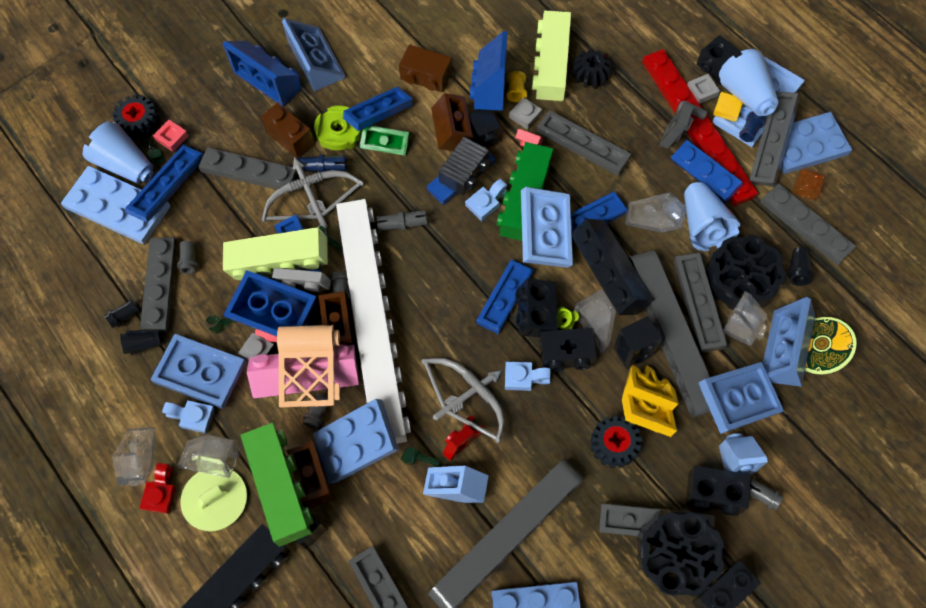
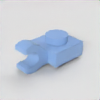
M499 179L492 185L489 191L482 187L465 201L466 207L482 222L500 207L497 200L505 195L507 184L502 179Z
M506 362L505 390L531 391L532 383L550 384V368L532 370L531 362Z
M188 400L185 408L165 402L162 413L166 414V417L179 419V426L183 429L207 434L215 408Z

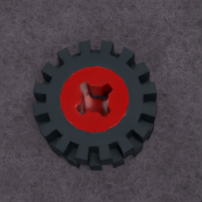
M136 94L133 95V99L127 96L125 97L127 101L123 102L120 100L118 102L120 107L115 105L114 110L116 112H112L113 120L121 126L132 140H136L137 136L142 140L144 139L143 135L146 134L150 137V131H157L155 126L160 125V116L149 98L146 99L143 95H140V98H138Z
M612 416V419H609V417L604 418L603 422L600 421L597 424L590 440L592 444L590 447L591 452L594 451L595 459H600V464L604 466L609 464V468H614L615 466L623 468L625 464L629 465L641 448L642 438L639 437V429H635L633 427L634 424L631 422H626L623 416L621 419H618V416Z

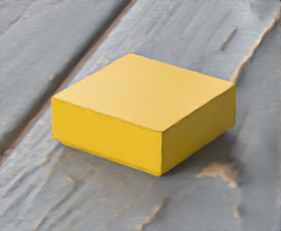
M721 92L713 115L736 122L742 102L734 95Z

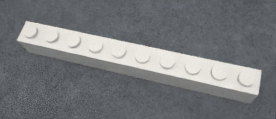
M365 199L336 204L367 403L374 399H381L397 444L407 442L406 433H410L411 430L408 417H403L402 408L406 407L404 391L399 392L397 383L402 382L400 367H394L393 359L398 358L396 343H390L389 335L394 334L392 320H386L385 311H390L388 297L382 296L381 289L386 288L384 274L378 273L377 266H381L382 261L380 251H375L374 244H378L376 229H371L370 226L371 222H375L372 207L367 208Z

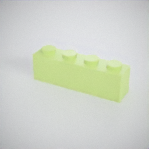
M544 11L543 20H538L537 34H542V37L537 38L536 52H540V57L535 56L534 71H538V76L533 75L532 89L537 90L536 99L564 101L571 12Z
M318 227L223 242V271L235 280H242L246 270L267 277L273 273L274 268L291 270L305 268L314 270L318 269L319 266L328 265L327 236Z

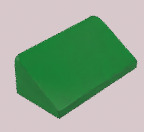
M368 126L362 129L360 148L406 156L411 132Z

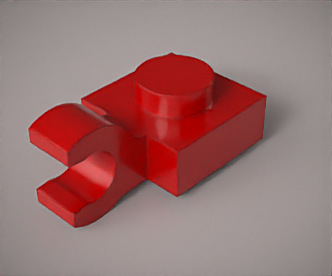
M471 415L467 417V420L473 422L475 417ZM464 423L462 430L459 432L454 430L446 438L445 442L447 445L443 455L451 461L468 446L470 441L478 438L482 432Z
M157 463L154 474L155 482H146L139 509L163 514L170 513L176 490L175 486L169 485L173 467H170L168 464Z

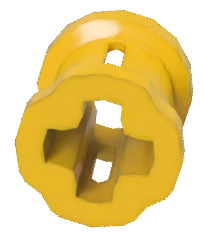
M512 71L506 75V83L508 84L506 97L511 102H520L523 97L527 98V91L524 88V83L526 82V74L524 72Z

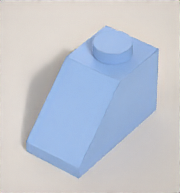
M732 434L727 436L719 445L724 471L753 475L768 462L766 455L753 436L743 437L742 434Z
M467 466L428 468L423 495L463 503H484L489 475Z

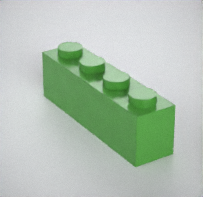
M272 422L241 434L240 436L273 542L280 547L312 534L310 525L314 524L309 508L303 507L301 498L305 497L304 490L300 481L295 482L292 472L296 471V466L291 454L286 455L284 446H287L288 442L283 429L278 430Z

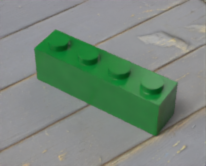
M525 142L523 151L518 150L515 164L518 165L517 171L512 170L509 180V184L512 185L511 191L505 192L503 205H506L505 211H500L497 219V226H500V236L522 241L521 190L525 187L544 189L552 161L553 148Z

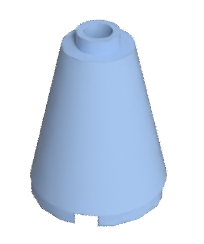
M756 49L741 51L743 55L737 58L732 56L722 66L719 72L720 82L724 88L756 115L768 116L775 111L778 105V98L765 57Z
M109 121L104 122L91 133L89 138L92 141L89 147L86 144L83 147L82 155L87 161L137 184L146 183L152 178L154 174L152 171L153 165L115 121H113V124Z
M695 182L689 185L684 192L690 241L693 247L701 251H710L709 247L717 246L719 248L724 240L732 236L737 237L739 234L738 227L740 226L739 220L705 183Z

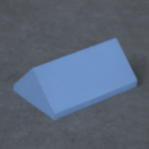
M286 18L282 20L287 41L313 91L345 78L341 66L319 27Z
M808 297L774 310L763 360V366L771 383L802 387L816 317L812 301Z

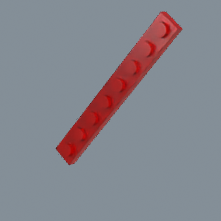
M664 49L643 57V65L675 114L681 101H686L702 108ZM691 115L690 117L693 118V121L686 132L695 146L743 183V186L730 199L734 207L756 198L758 192L708 116L706 115L702 120Z

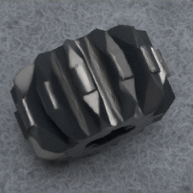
M591 49L587 53L581 51L579 57H576L574 60L573 76L576 77L577 83L583 82L584 88L591 85L595 89L597 84L603 86L605 81L610 78L611 61L608 60L607 54L601 55L600 49L597 52H592Z

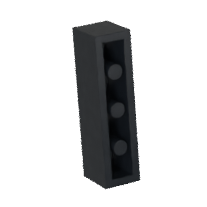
M586 218L571 233L573 240L618 315H638L654 301L653 297L604 220Z
M261 524L181 608H243L247 603L246 598L253 591H259L268 581L267 576L274 568L278 570L288 560L287 555L291 550L286 545L279 547L275 544L270 530L264 524Z

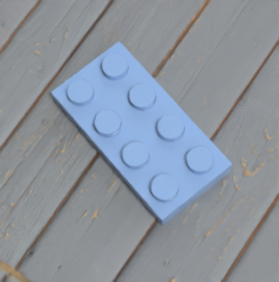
M765 57L775 91L796 93L805 80ZM742 103L736 122L715 116L712 123L741 140L739 133L746 123L748 113L752 111ZM764 126L759 128L752 142L741 141L753 147L762 136Z
M90 166L85 169L61 202L65 209L143 245L146 244L171 207L167 201L148 223L127 214L125 208L139 194L141 189Z

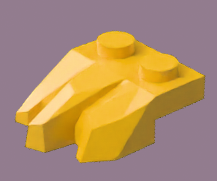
M632 365L622 397L625 420L671 437L677 431L673 409L679 403L675 389L667 379L659 381L655 371L648 365L642 373L639 368Z

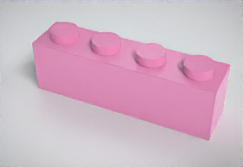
M340 344L335 346L334 384L339 383L340 387L359 385V368L355 345ZM260 354L255 357H249L247 376L253 398L279 395V354ZM301 358V359H302L305 363H307L311 358ZM317 358L310 367L321 376L328 368V358ZM286 359V371L293 377L304 365L298 359ZM306 369L296 381L307 390L318 378ZM328 375L323 379L327 384ZM286 376V384H287L290 379ZM320 382L312 391L328 388ZM295 383L286 390V394L303 392Z

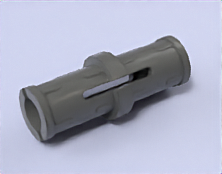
M426 210L408 213L398 211V214L377 216L379 232L392 229H401L403 231L407 227L428 225Z

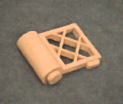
M334 325L278 327L279 407L335 406V400H340V384H334L335 346L340 345L339 330H334ZM301 358L311 359L307 363H305ZM317 358H328V368L319 376L310 365ZM286 359H298L304 366L292 377L286 371ZM306 369L318 378L307 390L296 381ZM327 375L328 384L323 380ZM286 376L290 379L287 384H286ZM322 382L328 388V400H316L310 392ZM295 383L304 393L297 401H286V390ZM308 396L312 401H303V399Z

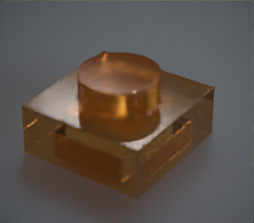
M801 169L792 193L816 201L825 177Z

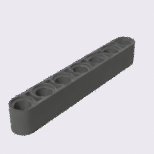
M650 250L628 257L654 299L646 307V311L652 323H657L661 329V347L690 415L694 418L710 413L709 406L698 382L710 378L656 252Z
M565 458L561 460L431 589L428 596L439 608H458L585 478Z

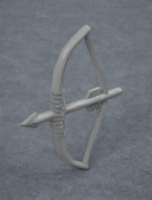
M294 157L293 170H297L300 180L297 179V181L294 180V182L286 184L269 197L264 208L262 222L290 218L291 216H267L269 208L278 197L303 187L310 200L307 206L310 215L297 216L300 219H318L322 229H326L327 224L324 216L359 186H363L364 182L346 171L338 170L317 172V174L314 173V175L311 174V176L308 175L307 177L302 169L304 165ZM331 177L348 178L357 183L327 209H325L322 201L315 199L310 184Z
M446 358L422 359L421 363L425 365L442 407L440 411L433 415V419L439 420L448 414L499 443L504 430L505 418L500 404L492 392L485 386L492 381L496 382L502 370L488 372V376L480 381L471 371ZM429 364H442L453 368L463 375V379L472 388L459 397L451 395L444 401ZM476 392L479 393L486 403L491 405L497 415L499 423L497 435L456 414L464 408L463 402Z

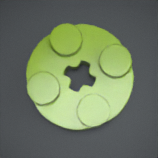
M332 106L327 109L328 112H325L323 115L320 113L317 116L314 130L323 148L339 151L351 150L356 146V142L361 137L362 130L357 131L343 119V111L349 107ZM337 125H342L343 129L341 131L332 130L337 128Z

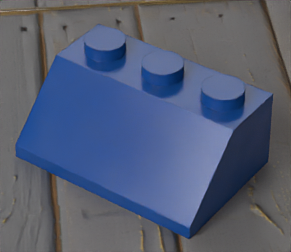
M508 31L501 32L479 51L478 60L473 62L470 99L474 100V109L503 111Z
M225 41L223 43L233 72L283 107L302 89L298 73L294 69H288L282 65L276 57L267 55L260 46H254L248 41Z
M246 270L224 313V317L277 337L278 327L313 326L320 311V303L317 297Z

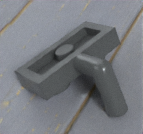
M681 101L675 116L666 126L659 145L668 149L673 142H678L683 130L687 131L692 124L693 118L690 116L693 115L703 120L707 111L689 102Z

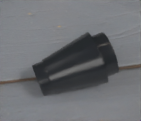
M803 247L795 248L792 251L787 277L790 279L791 284L795 286L808 285L814 277L808 250Z
M159 330L126 331L125 334H120L123 353L131 354V356L161 345Z

